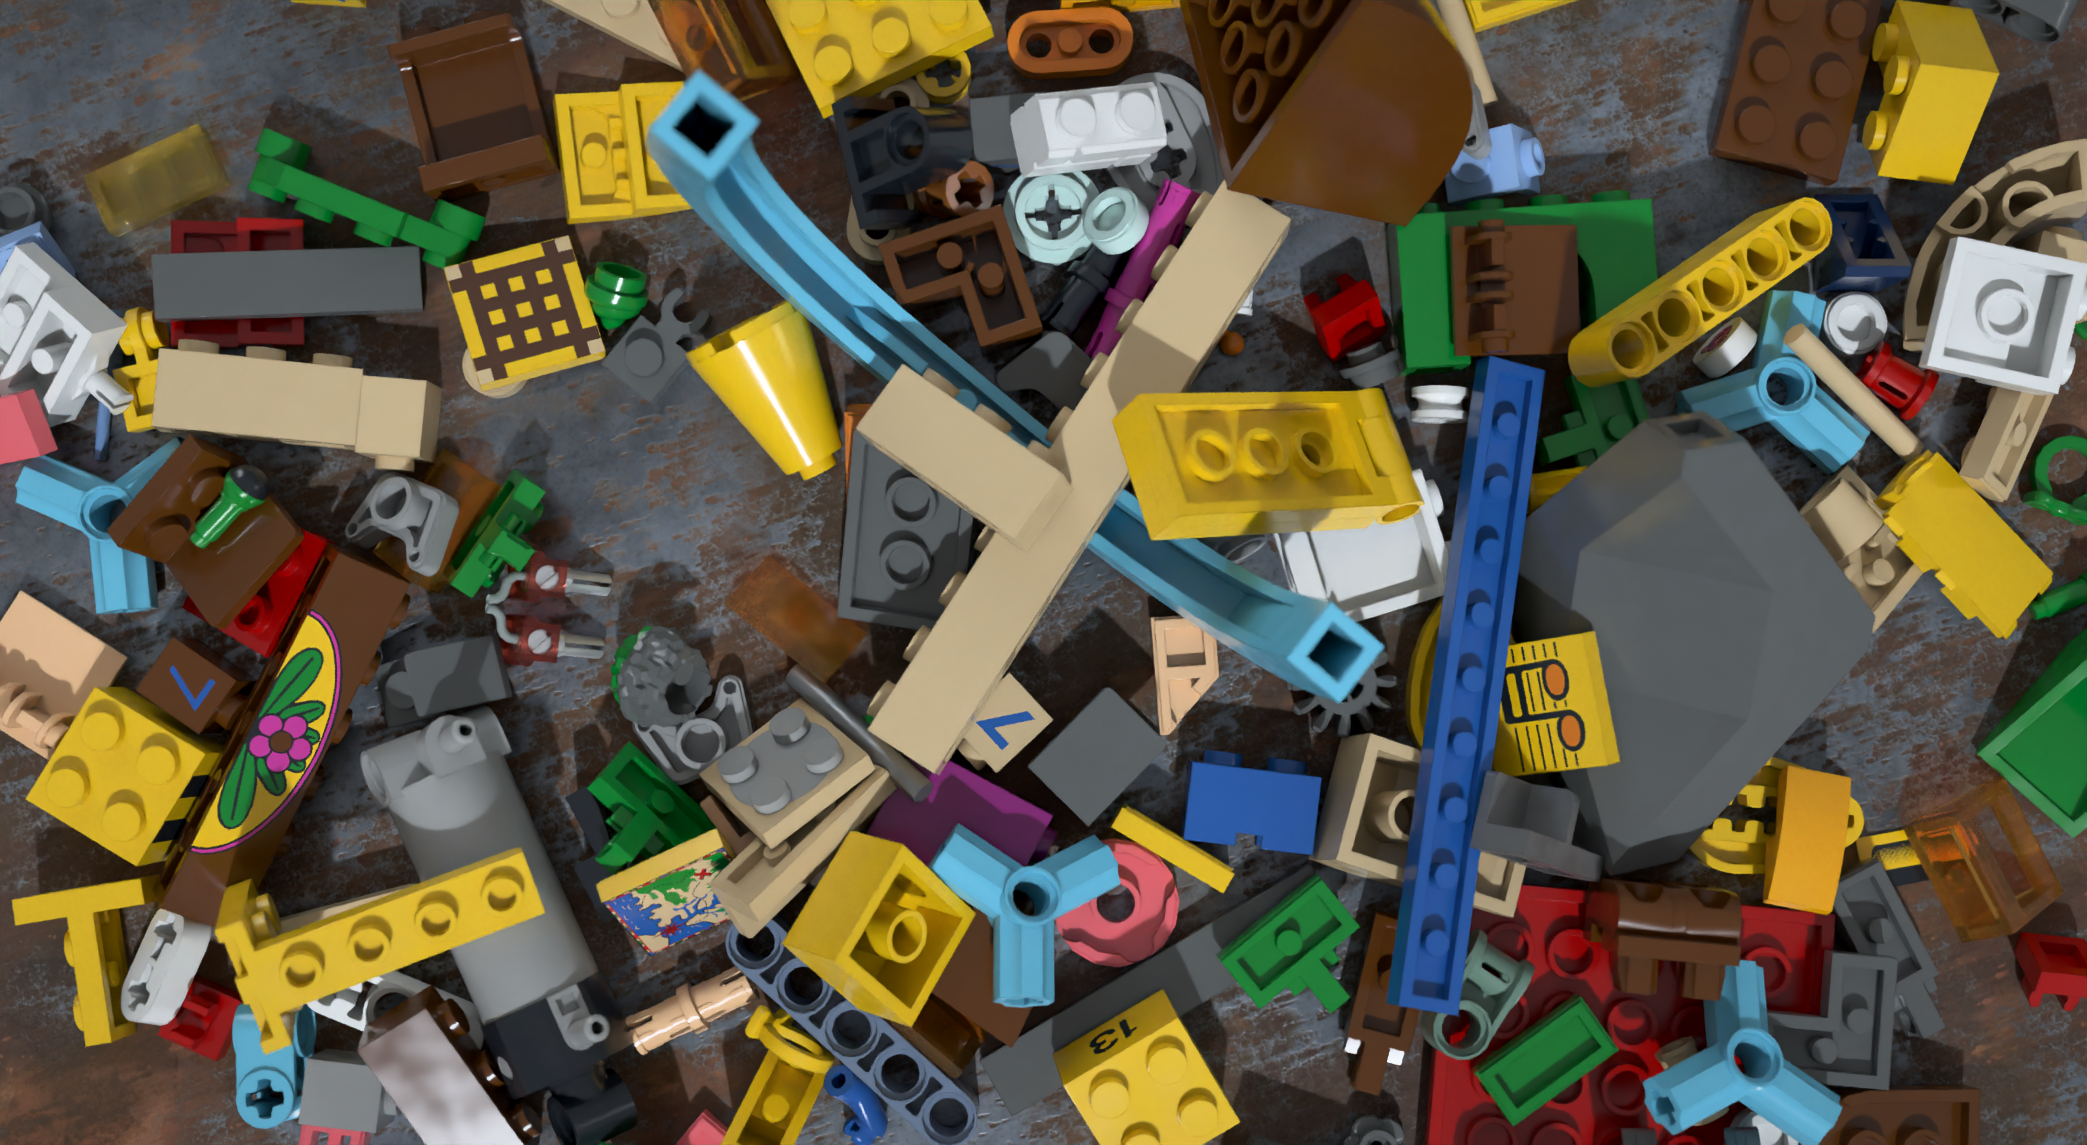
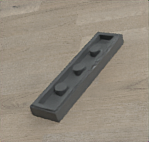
M419 246L151 254L155 319L158 322L423 312Z

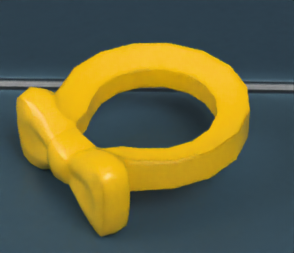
M765 1005L758 1006L745 1029V1033L749 1038L761 1040L764 1046L775 1055L801 1069L825 1074L829 1071L835 1061V1055L817 1039L791 1026L794 1018L783 1008H780L776 1013H772L769 1007ZM785 1039H788V1040H790V1041H792V1042H794V1043H796V1044H798V1045L804 1047L805 1049L809 1050L810 1052L804 1051V1050H802V1049H800V1048L794 1046L793 1044L789 1043V1042L786 1041Z

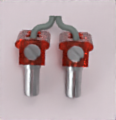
M535 551L521 572L509 564L508 575L503 579L500 591L494 595L488 594L485 606V613L493 614L496 618L497 631L500 635V646L505 664L529 667L533 664V661L557 663V657L561 655L600 659L604 651L565 647V642L605 647L602 637L565 634L560 631L561 625L540 623L534 615L515 613L505 615L498 606L493 604L502 602L506 597L512 601L537 602L540 598L564 599L565 593L568 592L607 596L612 588L575 584L572 582L574 579L612 584L611 576L608 574L571 570L568 568L569 561L546 558L542 551Z

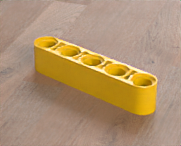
M1804 197L1753 214L1579 332L1572 339L1568 349V363L1571 372L1579 382L1588 387H1601L1646 375L1821 253L1829 245L1832 237V221L1829 212L1819 201L1814 198Z

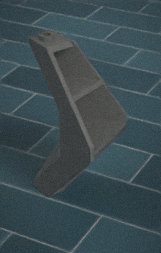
M1705 411L1643 421L1525 520L1512 616L1518 643L1595 631L1620 762L1606 766L1555 771L1553 776L1557 788L1570 790L1579 797L1580 804L1573 833L1574 839L1586 851L1605 857L1603 868L1611 876L1679 860L1867 653L1876 618L1747 440Z

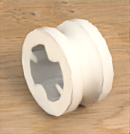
M1427 385L1412 388L1411 397L1417 399L1418 408L1411 412V421L1430 424L1468 422L1469 413L1462 408L1463 400L1469 398L1468 388L1450 385Z

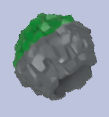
M648 625L642 628L637 635H630L626 638L614 654L615 663L611 665V690L615 700L620 705L624 718L631 722H636L642 727L657 725L665 728L669 725L674 726L679 723H687L695 717L698 707L712 693L713 685L710 683L711 674L707 661L702 657L700 650L690 648L686 641L680 638V634L676 633L675 627L655 626L653 628Z

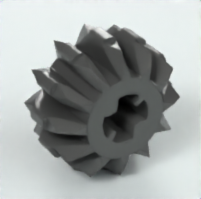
M1385 650L1380 651L1356 682L1353 693L1351 695L1347 694L1341 703L1306 691L1308 696L1297 701L1292 706V710L1296 715H1302L1317 707L1318 710L1311 722V729L1316 732H1322L1327 727L1333 714L1334 730L1338 737L1349 736L1351 714L1359 727L1369 731L1374 727V721L1366 707L1369 705L1378 711L1388 712L1392 706L1386 698L1375 694L1377 687L1389 688L1396 685L1395 676H1376L1374 670L1389 660L1388 653ZM1285 681L1287 690H1304Z

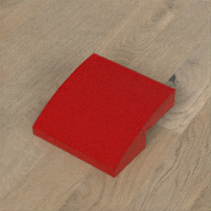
M237 217V222L171 220V254L304 250L303 219ZM304 317L171 322V346L173 349L178 350V341L180 339L217 343L220 345L219 350L246 349L249 346L267 348L305 347Z

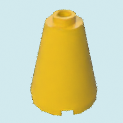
M784 300L772 306V310L767 313L763 312L757 316L754 315L685 353L694 370L786 475L799 471L803 480H808L837 464L833 453L839 450L843 444L810 322L790 302Z

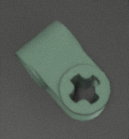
M1479 928L1469 934L1459 1009H1463L1469 1018L1470 1027L1467 1035L1456 1043H1447L1442 1035V1023L1448 1014L1423 1010L1421 1016V1030L1425 1040L1433 1048L1457 1060L1474 1058L1488 1047L1490 1040L1508 1011L1513 1008L1527 989L1535 970L1534 964L1527 959H1522L1518 962L1487 942V933ZM1483 963L1500 975L1499 978L1483 969L1481 964Z

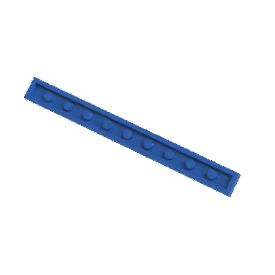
M1490 355L1476 361L1386 1004L1456 1016L1459 1013L1480 851L1470 848L1485 774L1487 771L1492 770L1546 370Z

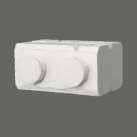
M1154 82L1035 94L1024 103V106L1019 107L1011 114L1010 124L1020 172L1024 178L1102 169L1109 167L1111 164L1115 167L1136 165L1142 163L1151 154L1156 153L1167 145L1165 123L1157 87Z

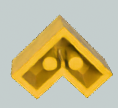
M1896 0L1888 23H1881L1873 40L1872 58L1878 62L1882 72L1885 94L1879 110L1871 111L1866 119L1862 138L1863 147L1870 152L1877 176L1953 185L2000 73L1972 9Z

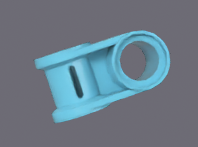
M242 1002L235 1011L232 1038L236 1053V1105L238 1113L243 1120L253 1127L267 1129L278 1126L284 1121L299 1117L306 1059L314 1055L317 1032L316 1013L307 1004L303 1005V1009L296 1011L292 1045L266 1055L260 1044L261 1032L250 1005H244ZM270 1087H272L273 1091H283V1103L281 1099L270 1098ZM298 1090H301L300 1096H297ZM256 1093L257 1099L252 1100V1095Z

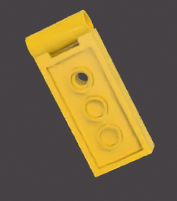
M1366 388L1358 391L1138 394L1112 419L1151 540L1363 529L1370 526L1375 520L1377 524L1381 525L1406 520L1418 514L1419 507L1425 505L1413 477L1411 465L1386 398L1380 388Z

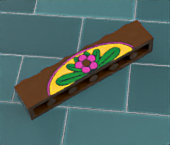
M329 542L326 543L153 887L161 909L215 927L226 887L252 878L258 896L265 894L266 882L262 879L272 859L279 860L287 852L295 832V824L291 823L301 801L309 802L316 794L324 774V767L320 763L330 743L338 744L345 736L353 715V710L348 707L359 685L366 687L374 678L381 661V652L377 649L387 629L397 628L407 612L410 595L406 591L410 583L397 572Z

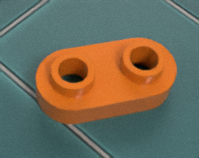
M1109 7L1028 12L1020 16L1013 23L1007 38L1008 56L1012 66L1021 75L1035 80L1113 74L1127 63L1133 47V30L1129 21L1122 13ZM1097 36H1105L1111 40L1113 47L1107 53H1096L1091 49L1090 41ZM1035 40H1042L1050 46L1051 50L1046 56L1036 58L1028 53V45Z

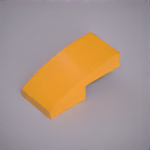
M1789 765L1778 774L1775 835L1766 841L1763 903L1828 915L1832 912L1846 843L1851 777Z

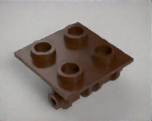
M1489 219L1479 221L1478 226H1451L1450 253L1454 356L1568 354L1572 339L1580 332L1576 225H1505V220Z

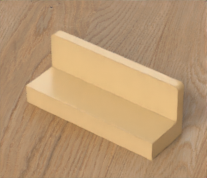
M873 764L876 770L772 850L757 837L709 883L740 934L747 938H753L834 858L850 831L860 833L877 816L881 804L897 789L886 769Z

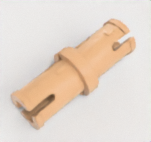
M737 966L695 986L687 982L676 988V995L648 1009L626 1017L628 1028L633 1027V1029L629 1030L634 1040L633 1044L640 1054L645 1055L650 1050L692 1030L696 1034L710 1028V1021L738 1007L759 1000V991L757 988L753 989L757 985Z

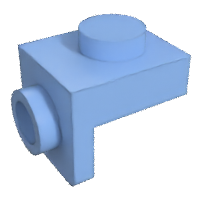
M1514 124L1489 129L1492 142L1490 153L1483 159H1474L1462 150L1453 168L1445 177L1448 203L1458 206L1471 201L1489 199L1514 192L1526 196L1540 193L1538 176L1544 174L1545 159L1539 140L1533 137L1530 131Z

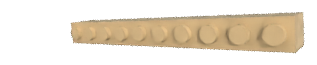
M1225 179L1214 195L1207 191L1200 195L1185 221V224L1191 227L1192 230L1179 249L1170 244L1164 250L1150 275V278L1157 281V284L1144 303L1134 298L1129 304L1115 329L1116 332L1122 335V338L1110 356L1099 352L1094 358L1080 383L1081 386L1088 389L1074 411L1065 406L1059 412L1045 436V439L1052 443L1049 450L1065 463L1060 472L1073 488L1027 553L987 525L985 526L974 546L975 549L981 552L980 557L968 575L958 570L944 589L939 603L946 607L933 629L923 625L909 643L903 658L910 662L897 685L887 680L872 700L867 710V714L874 717L873 722L867 729L869 732L934 774H941L1131 479L1112 419L1138 394L1187 392L1287 237L1291 223L1289 217L1253 195L1227 190Z

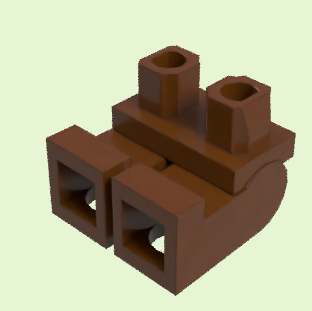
M1601 875L1599 883L1588 881L1583 939L1590 942H1601L1602 949L1613 953L1614 988L1621 992L1656 995L1659 959L1679 961L1678 995L1692 999L1719 1001L1725 980L1726 965L1740 967L1741 946L1738 945L1741 932V903L1736 893L1713 885L1654 880L1653 882L1647 879Z

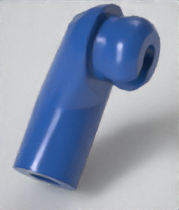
M846 1065L833 1066L825 1075L824 1088L828 1094L847 1104L855 1113L844 1122L843 1132L852 1137L850 1140L855 1145H872L877 1136L883 1138L888 1124V1118L879 1097Z

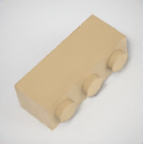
M180 339L178 341V350L159 348L152 427L160 432L355 450L362 375L366 376L363 369L352 368L353 358L316 353L313 354L312 364L286 361L287 352L284 350L255 346L246 347L245 357L219 354L220 345L217 343Z
M902 364L856 426V429L872 446L1027 553L1073 489L1060 472L1065 464L1064 461L1035 440H1032L1028 447L1025 448L1010 438L1007 434L1012 426L983 404H979L973 412L959 403L955 398L960 391L932 369L928 368L920 376Z

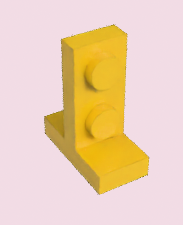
M160 874L37 894L12 900L15 926L67 917L69 929L64 936V952L68 963L75 969L78 990L73 1002V1014L77 1027L84 1031L86 1047L111 1043L137 1033L136 1022L125 1018L120 1005L121 990L128 974L119 908L157 901L153 887Z

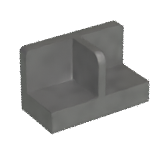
M1486 772L1470 848L1543 873L1597 883L1600 882L1605 858L1571 845L1580 804L1576 793L1567 789L1530 784L1502 772Z

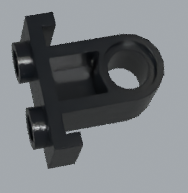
M848 96L831 104L860 229L904 230L921 223L919 210H909L906 195L956 174L965 167L971 157L973 148L972 129L968 120L958 111L915 106L895 108L893 99Z

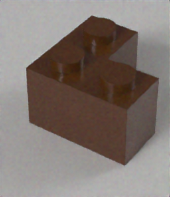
M1001 204L878 245L897 304L910 315H914L963 299L982 358L1032 342L1042 334V324Z

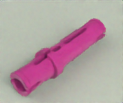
M1164 177L1154 205L1149 213L1147 230L1141 240L1133 247L1115 288L1109 287L1104 297L1108 303L1102 314L1101 321L1088 347H1086L1085 353L1095 358L1099 352L1110 356L1122 338V335L1115 331L1119 320L1134 298L1144 303L1157 284V281L1150 278L1151 272L1164 250L1170 244L1177 248L1186 227V218L1200 197V193Z

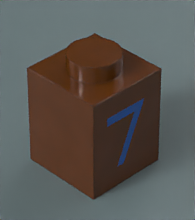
M172 637L136 691L196 733L213 734L222 733L224 729L231 730L234 727L257 680L199 639Z

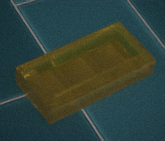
M196 124L83 176L108 233L116 237L232 185L207 129L200 124Z

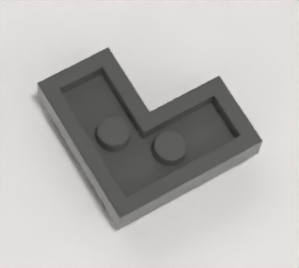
M1824 949L1819 1014L1767 1010L1768 1032L1781 1048L1783 1058L1821 1084L1889 1090L1898 958L1890 955Z

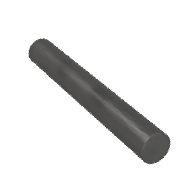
M799 663L789 671L786 676V682L822 716L869 755L873 764L886 769L890 774L892 782L914 803H920L928 797L933 789V783L894 747L869 732L867 729L870 724L804 663Z

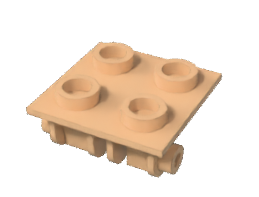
M20 590L0 621V730L47 760H50L94 687H111L129 657L25 591Z

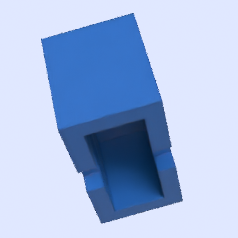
M1206 749L1203 761L1188 760L1180 836L1184 840L1235 846L1236 834L1243 833L1256 835L1255 845L1260 846V849L1313 855L1322 777L1305 774L1307 762L1268 757L1267 769L1242 766L1243 754Z

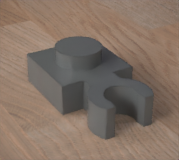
M679 288L672 290L663 300L661 306L662 319L656 326L640 315L601 363L653 406L656 405L689 364L685 356L686 351L680 345L686 338H695L702 335L709 328L713 318L703 308L693 321L687 323L680 322L677 318V310L685 302L687 295Z

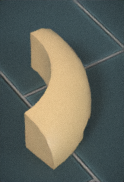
M2087 138L2053 144L2018 156L2008 161L2004 167L1989 174L1974 186L1971 185L1952 203L1932 229L1911 271L1905 294L1902 318L1903 349L1914 353H1922L1949 239L1960 236L2009 247L2020 239L2041 231L2045 227L2077 223L2087 212Z

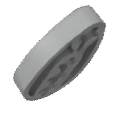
M1144 73L1120 83L1119 85L1154 82L1159 95L1165 127L1167 126L1170 130L1167 134V145L1164 148L1170 157L1181 155L1184 160L1178 166V177L1171 179L1165 171L1154 173L1152 167L1157 163V152L1151 154L1149 158L1140 164L1119 167L1111 164L1109 167L1102 169L1113 188L1124 187L1131 190L1147 206L1149 213L1154 205L1164 177L1197 193L1202 194L1204 191H1207L1214 195L1225 178L1205 100L1201 93L1185 80L1165 73ZM1192 228L1184 229L1178 244L1179 247H1181Z

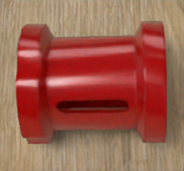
M1881 340L1873 350L1867 353L1854 375L1875 396L1896 407L1897 416L1909 421L1921 410L1931 396L1938 382L1939 372L1927 368L1922 370L1892 353V345Z

